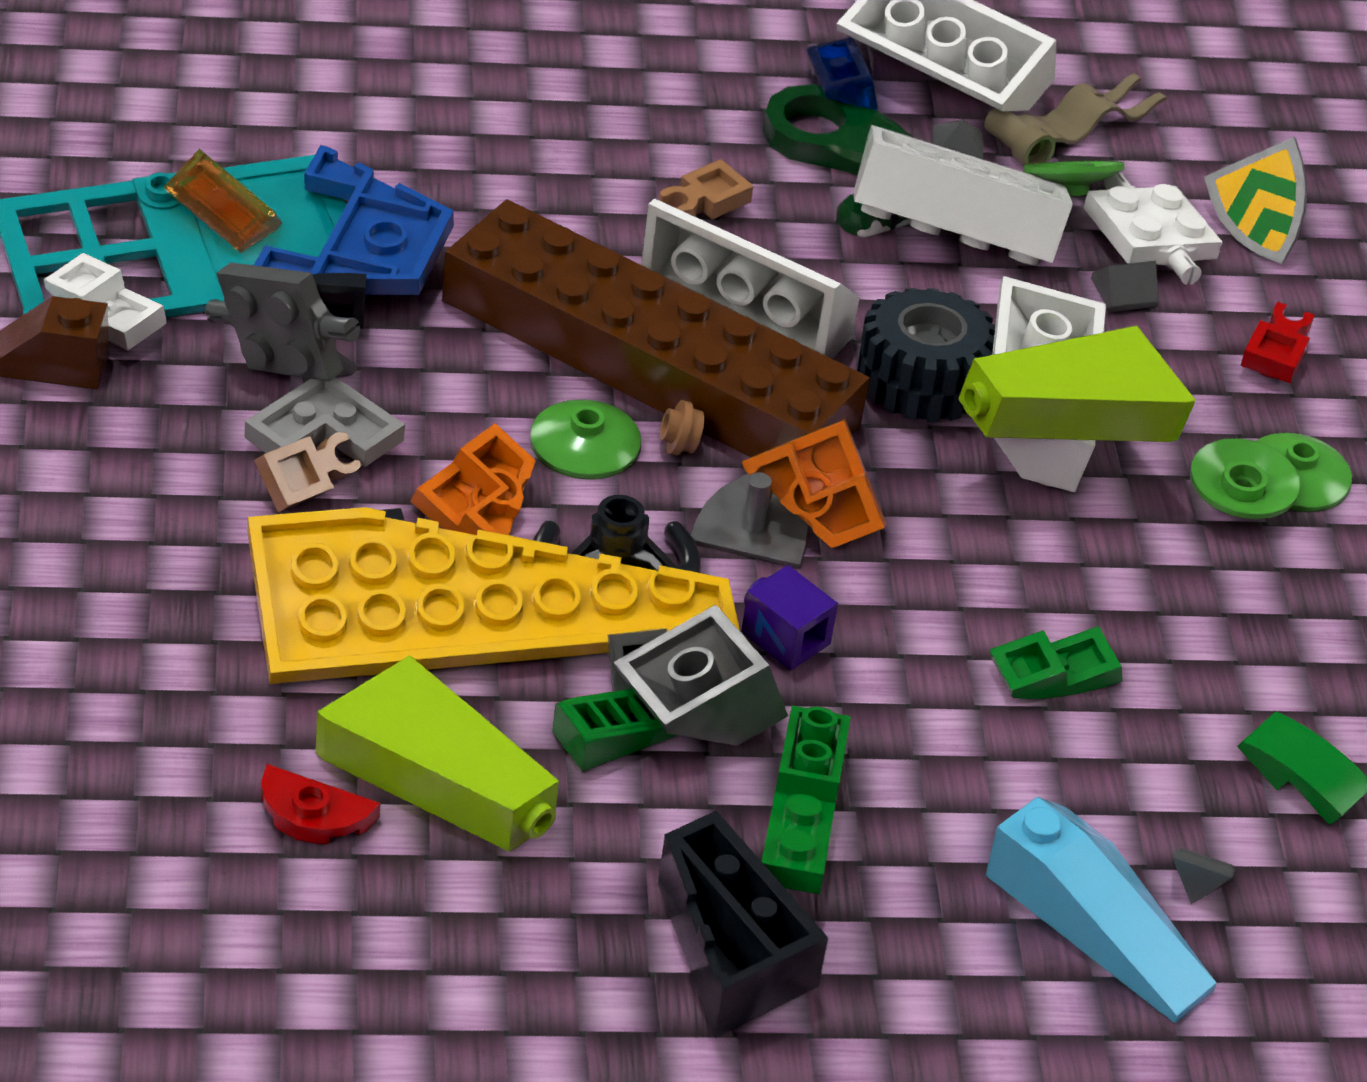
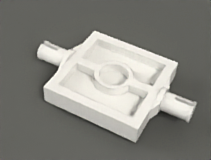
M1119 172L1104 180V186L1108 190L1088 191L1083 206L1084 210L1127 264L1156 261L1158 265H1166L1173 269L1182 283L1187 285L1189 282L1191 285L1199 280L1202 272L1193 261L1218 258L1223 242L1176 186L1159 184L1155 187L1136 188L1130 185L1122 172Z

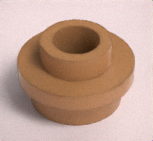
M685 400L679 401L675 409L668 408L661 422L659 436L660 440L666 441L668 454L678 456L681 452L694 453L703 431L704 412L693 409L692 403Z

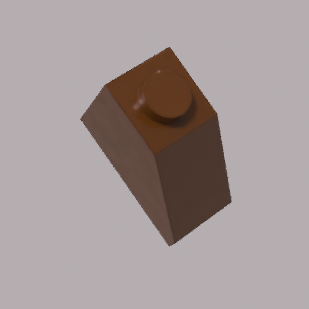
M52 296L0 330V377L98 390L109 355L108 303Z

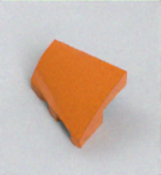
M845 419L742 461L743 467L749 475L757 472L767 474L772 481L770 491L780 499L779 502L792 514H797L813 529V532L830 548H835L881 530L887 524Z
M494 423L461 447L450 465L419 486L410 502L428 518L438 521L439 526L443 529L477 535L478 529L510 535L514 519L519 513L524 499V488L531 477L536 460Z

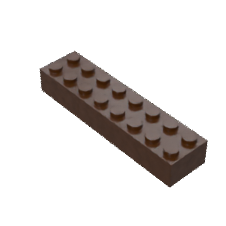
M508 199L502 202L445 251L443 302L664 414L668 408L675 409L681 400L691 402L693 409L704 412L703 434L749 457L844 419L847 422L851 435L861 426L870 377Z

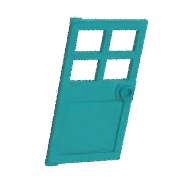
M308 155L181 174L179 172H161L146 177L132 178V181L0 199V240L23 309V315L45 301L36 274L55 272L84 253L106 264L157 257L170 296L150 298V300L164 306L167 318L205 312L207 303L212 299L224 301V295L216 273L230 262L254 265L264 245L318 257L345 209L346 201L345 199L305 190L304 174L315 156ZM210 171L273 224V228L245 246L239 247L175 194V190L203 172ZM136 201L149 238L99 245L87 208ZM69 210L81 248L30 256L18 217Z

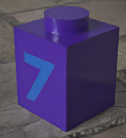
M786 565L768 578L762 577L756 580L747 590L744 597L745 608L741 632L790 671L831 644L838 602L789 565Z

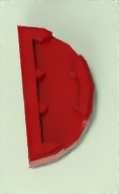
M266 764L261 779V800L264 802L265 809L273 817V825L279 831L296 840L321 845L329 844V837L346 836L356 831V835L365 833L380 818V802Z

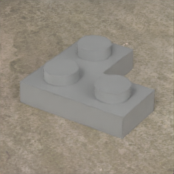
M336 377L331 381L309 379L245 421L244 438L268 453L309 436L314 445H317L335 433L345 432L348 434L349 439L336 448L354 460L359 459L361 465L366 467L404 441L405 424Z

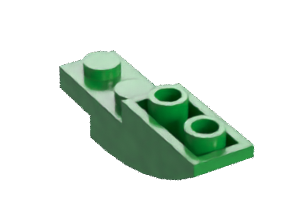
M791 706L761 861L784 888L820 895L851 718V716L837 714L823 707L804 708Z

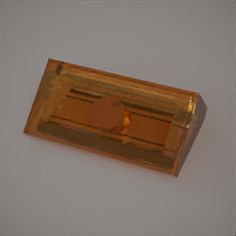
M198 149L164 186V189L239 253L244 252L272 234L282 225L274 210L201 149Z

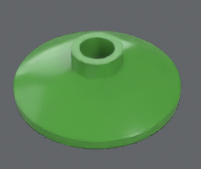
M1069 161L1023 165L1024 173L1065 185L1069 196L1087 195L1089 184L1105 180L1125 169L1124 162Z
M575 399L556 403L543 410L532 424L530 442L537 458L553 471L578 479H603L625 471L635 462L640 452L641 435L636 423L622 410L600 401Z
M1276 433L1256 440V442L1265 444L1283 454L1294 465L1299 474L1300 492L1295 504L1289 510L1300 512L1327 510L1341 503L1348 495L1352 483L1350 467L1343 456L1330 445L1316 438L1297 433Z
M1222 439L1205 445L1194 456L1190 468L1192 485L1203 500L1224 513L1241 518L1265 519L1286 512L1295 504L1301 487L1300 477L1296 468L1283 454L1265 444L1247 439Z

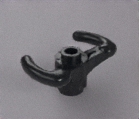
M612 495L601 501L598 512L593 514L591 518L590 535L571 553L598 559L599 554L621 557V564L658 571L659 565L701 573L700 553L694 538L678 521L669 522L664 529L665 537L675 548L679 557L680 566L677 567L648 537L649 516L645 514L643 505L637 499L627 495ZM545 521L533 540L555 544L560 535L559 525L554 521Z

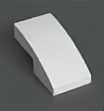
M82 253L44 279L45 288L52 296L108 303L109 341L126 350H130L167 324L163 305L126 289L120 269Z

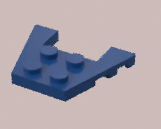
M320 145L304 174L305 190L349 200L320 255L314 257L264 245L254 265L310 272L312 274H367L366 295H419L454 227V210L401 183L393 188L374 178L373 169L360 162L352 167L338 160V151L328 146Z

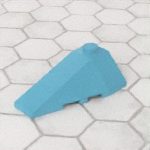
M1037 796L997 826L986 876L1169 1020L1176 1023L1215 990L1216 982L1113 842L1067 807Z

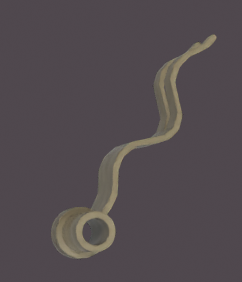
M1133 73L1107 93H1100L1088 83H1079L1065 95L1057 108L1047 115L1036 116L1026 113L1016 116L1011 111H1001L993 108L986 116L984 127L989 133L1010 148L1014 159L1022 165L1047 163L1054 153L1055 142L1069 145L1080 142L1091 133L1103 116L1109 112L1117 111L1129 121H1138L1151 112L1158 104L1166 101L1167 97L1158 92L1137 106L1121 109L1116 104L1141 81V78Z

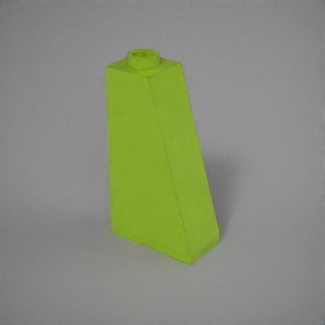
M1138 326L974 358L958 398L966 413L972 417L986 438L1172 442L1178 440L1196 402L1195 398Z
M410 655L317 711L315 753L321 759L508 852L530 838H539L555 822L559 780Z

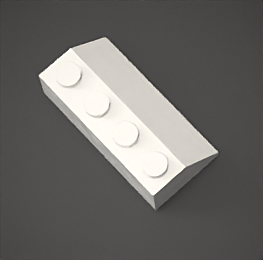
M857 0L837 22L838 31L1001 111H1029L1055 80V39L974 0Z
M871 125L854 188V201L861 203V211L869 215L890 219L892 213L912 219L910 226L929 234L939 235L941 228L961 234L960 242L977 249L989 250L990 244L1010 250L1009 257L1029 265H1038L1039 259L1053 263L1073 205L1065 185Z
M655 198L648 204L642 266L658 272L831 359L853 337L860 297L841 283Z
M1003 276L999 288L992 355L1104 332L1106 304ZM994 438L1021 478L1071 492L1076 491L1096 443V440Z

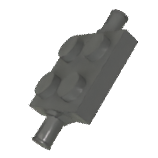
M231 262L216 273L224 295V301L218 299L210 300L206 305L205 315H210L207 317V320L210 322L226 323L235 328L241 345V352L246 360L248 369L331 381L343 371L336 348V339L347 342L355 341L360 334V326H355L359 322L355 318L335 317L329 313L319 296L312 273Z

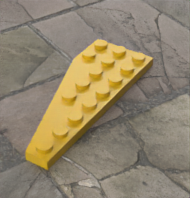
M367 507L248 517L247 534L269 684L380 674L409 655L429 670L609 653L607 634L666 628L668 632L714 605H717L740 631L730 582L727 578L659 565L658 571L621 564V557L599 554L598 559L567 553L568 547L479 529L477 535L438 528V521L417 518V523L387 518L385 517L386 511Z

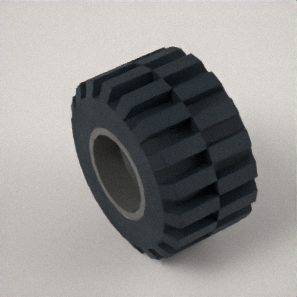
M907 288L905 292L893 291L886 294L885 299H877L872 304L871 310H867L857 364V371L870 377L867 397L873 403L883 404L884 410L892 414L905 415L904 418L916 420V418L926 419L927 422H939L943 418L950 421L960 419L962 413H967L958 398L974 358L989 356L993 352L995 325L992 324V316L986 311L979 310L980 305L972 300H964L959 294L953 292L945 293L934 288H927V290Z

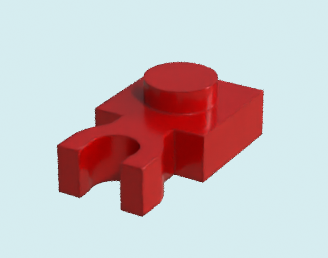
M1277 301L1270 323L1260 320L1244 350L1240 366L1259 372L1266 377L1276 378L1291 384L1306 354L1310 337L1307 336L1311 330L1315 314L1305 311L1301 320H1289L1284 316L1287 305Z

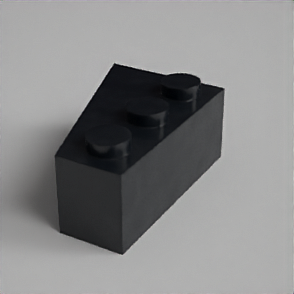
M716 810L666 833L664 836L658 886L714 1038L819 987L828 942L827 935Z

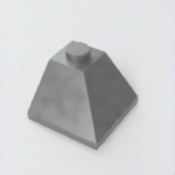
M717 605L708 608L614 662L618 673L669 734L738 746L788 717L770 665Z

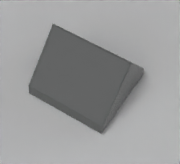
M1156 261L1110 265L1092 273L1091 280L1109 312L1158 306Z

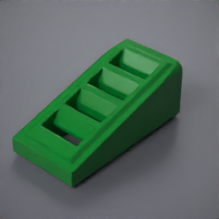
M632 689L574 697L555 704L552 732L582 772L678 736L669 734L657 719L650 717L645 710L647 707ZM634 714L639 721L632 722L627 715ZM615 720L618 725L612 726L610 722Z

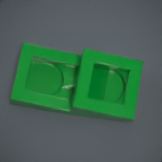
M1099 626L1052 643L1049 641L1044 630L990 649V657L1012 698L1046 699L1064 697L1104 688L1123 681L1122 666Z
M1277 711L1237 745L1241 752L1276 790H1279L1290 781L1329 825L1343 816L1367 793V776L1351 760L1311 729Z

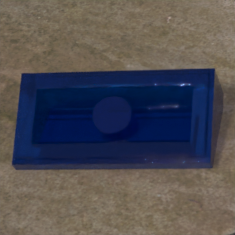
M848 37L811 46L806 49L809 61L826 98L866 109H878L873 78L854 38Z

